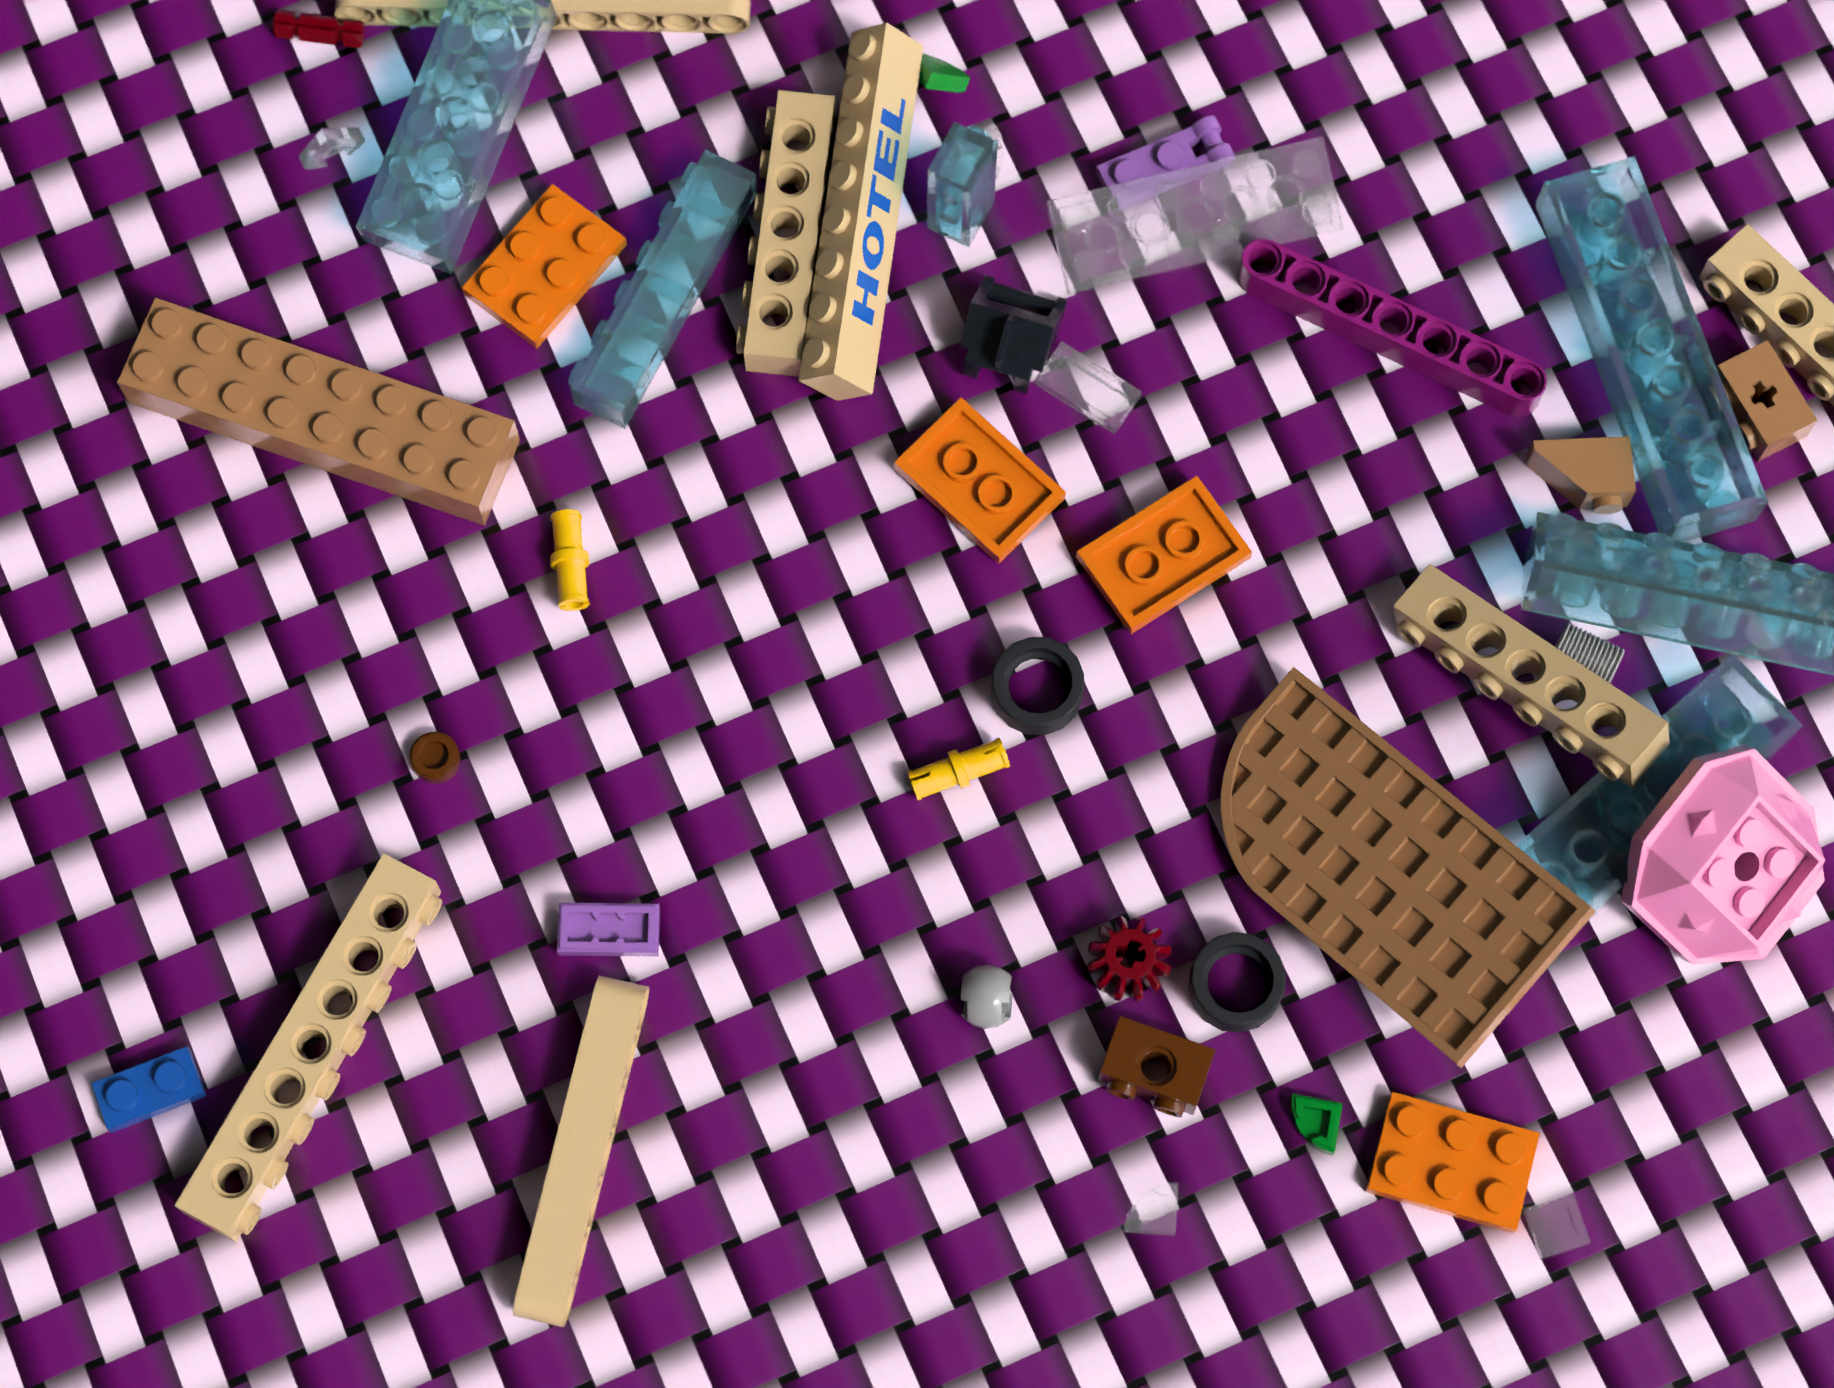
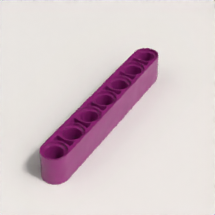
M1256 239L1250 242L1243 250L1238 271V281L1242 289L1248 294L1508 415L1524 417L1533 413L1537 408L1546 388L1547 377L1542 367L1534 361L1272 240ZM1255 262L1266 263L1272 271L1263 274L1258 273L1250 265ZM1297 282H1306L1313 286L1315 291L1307 294L1301 293L1293 285ZM1340 302L1352 303L1357 307L1358 312L1352 314L1344 313L1338 309L1336 304ZM1383 322L1395 323L1402 332L1398 334L1387 333L1381 328L1380 324ZM1427 342L1438 343L1444 348L1445 352L1442 354L1430 353L1423 344ZM1470 362L1481 363L1486 366L1489 373L1475 374L1468 368L1467 364ZM1515 382L1525 383L1532 390V394H1518L1513 390L1511 384Z

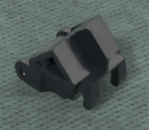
M985 275L982 285L970 303L960 342V348L968 350L964 362L963 375L977 379L982 367L1012 376L1014 381L1013 391L1027 395L1033 371L1043 372L1052 343L1056 342L1068 299L1058 297L1057 301L995 283V277Z

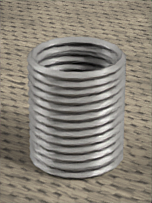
M1570 622L1566 623L1555 645L1556 648L1609 683L1613 679L1625 653L1624 648L1620 649V646H1615L1614 643L1610 644L1609 641L1601 639L1600 636L1596 637V634L1592 635L1591 632L1587 633V630L1583 631L1582 628L1579 629L1578 626L1571 625Z

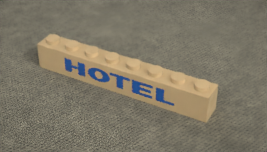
M887 22L851 33L798 380L836 401L871 395L873 393L923 45Z

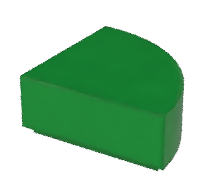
M922 53L918 81L926 89L957 93L966 91L970 80L966 73L944 60Z
M1292 1094L1290 1110L1297 1131L1313 1148L1333 1156L1343 1103Z

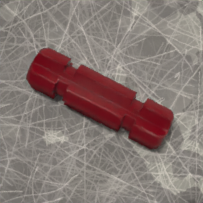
M285 10L276 11L273 19V32L277 38L293 40L295 36H299V41L337 45L338 41H341L343 46L353 48L362 47L365 40L366 30L364 22L361 20L345 18L343 23L339 22V17L301 13L300 17H296L295 12Z

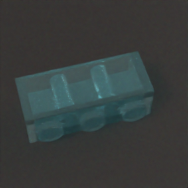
M954 122L928 169L927 228L969 248L995 201L998 142L993 140L991 135L985 130L972 125L965 127Z

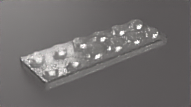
M1323 136L1051 199L1046 202L1068 295L1243 254L1244 248L1256 239H1268L1282 245L1345 229Z

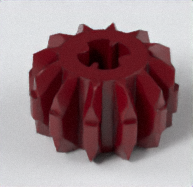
M1123 916L1117 917L1115 922L1117 933L1108 926H1100L1098 935L1103 942L1091 941L1087 951L1097 957L1088 962V972L1092 974L1104 973L1096 983V987L1100 991L1105 990L1112 983L1116 985L1113 999L1116 1001H1121L1125 989H1131L1132 998L1135 1002L1142 1001V984L1149 991L1157 993L1161 988V984L1156 976L1167 977L1171 971V966L1162 961V959L1171 955V946L1166 944L1155 945L1161 938L1163 931L1156 927L1146 935L1143 933L1145 919L1142 917L1137 918L1134 929H1128L1127 921ZM1127 950L1137 953L1136 961L1133 963L1132 968H1126L1121 965Z

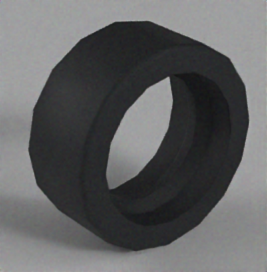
M1029 637L1013 643L1000 654L992 671L991 699L997 714L1009 727L1027 735H1047L1061 730L1075 718L1082 703L1084 672L1078 657L1066 645L1048 637ZM1031 659L1046 660L1055 664L1063 672L1067 682L1066 694L1062 702L1055 709L1045 713H1030L1021 709L1012 700L1009 692V679L1013 670L1021 663Z
M1232 932L1215 937L1201 948L1190 970L1188 991L1193 1007L1205 1022L1221 1031L1241 1033L1260 1027L1273 1016L1285 992L1286 973L1281 957L1269 943L1253 934ZM1230 954L1246 955L1256 960L1264 970L1267 980L1266 992L1261 1001L1253 1008L1244 1011L1227 1010L1218 1005L1211 997L1207 986L1208 973L1212 965L1221 957Z

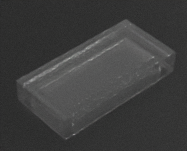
M1061 341L1046 362L1043 372H1039L1035 378V385L1114 435L1139 401L1142 393L1136 387Z

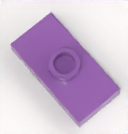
M559 903L557 953L561 956L659 957L660 905Z

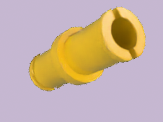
M574 509L559 510L550 516L554 540V553L550 556L551 568L556 570L558 607L565 611H578L589 606L585 568L590 563L588 552L583 550L582 515Z
M1000 737L993 741L958 753L957 749L947 752V758L914 770L910 769L907 771L917 801L926 796L959 785L960 789L970 786V780L1003 768H1009L1010 763L1005 748H1003V743Z

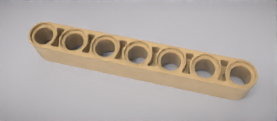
M599 976L596 981L516 1291L513 1316L559 1327H565L645 1016L649 997L648 986Z

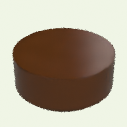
M429 732L423 734L415 740L410 749L409 759L415 774L427 783L439 784L446 782L459 769L461 762L459 749L454 740L444 733Z

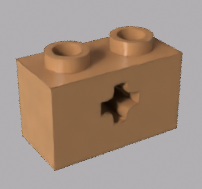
M1768 340L1719 364L1708 382L1713 402L1721 411L1726 410L1735 425L1734 433L1739 444L1744 450H1750L1757 462L1806 438L1818 421Z

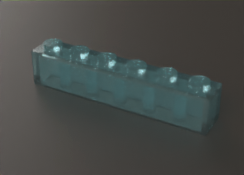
M708 150L703 152L698 163L691 162L686 168L680 187L683 188L676 202L669 201L664 207L658 222V226L661 227L653 242L647 240L642 246L636 260L638 269L632 280L625 279L618 288L614 298L615 310L608 321L605 319L600 321L591 340V345L594 347L586 361L580 359L576 363L569 377L568 384L571 386L574 405L624 429L627 427L758 193L755 172Z

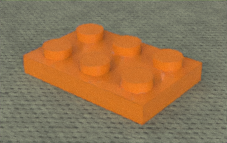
M552 184L462 286L463 294L534 348L538 349L627 246L626 237Z
M962 397L894 462V469L998 564L1066 497L1064 489Z
M1198 476L1190 479L1098 537L1076 553L1077 560L1130 635L1243 564L1252 556L1251 549Z
M1392 1092L1389 1096L1366 1192L1515 1233L1518 1228L1540 1133Z

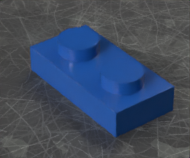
M188 1046L91 1083L106 1128L110 1133L207 1096L192 1051Z

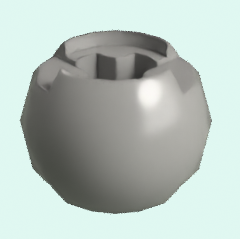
M989 964L976 966L963 975L961 987V1001H964L962 1018L972 1026L983 1029L996 1028L1009 1021L1013 993H1010L1011 975L1001 967Z

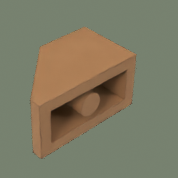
M1630 436L1533 440L1526 455L1527 467L1578 509H1593L1597 514L1616 513L1629 505L1636 492Z

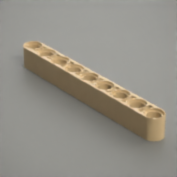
M336 0L335 16L339 17V20L342 22L347 18L361 20L364 22V25L733 34L743 32L749 28L751 0Z

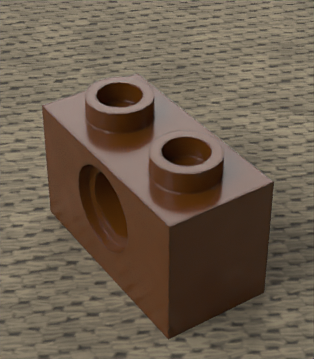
M1119 1016L1098 1082L1107 1085L1105 1091L1115 1097L1133 1101L1135 1095L1154 1101L1153 1108L1166 1115L1181 1118L1184 1112L1193 1115L1216 1049ZM1147 1060H1159L1166 1065L1169 1076L1159 1082L1151 1081L1143 1075L1141 1065Z

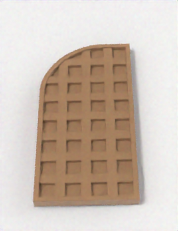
M1294 666L1246 721L1236 737L1223 776L1221 816L1227 847L1243 880L1253 892L1462 1068L1592 917L1595 910Z

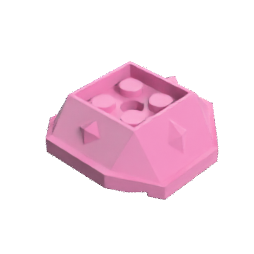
M1740 745L1729 748V751L1693 758L1632 836L1628 857V882L1623 885L1621 902L1675 954L1691 964L1765 959L1797 917H1801V911L1825 881L1823 873L1825 859L1819 844L1814 808L1754 748Z

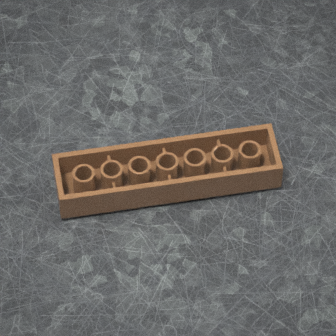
M155 298L117 382L130 404L483 526L487 522L520 442L515 420Z

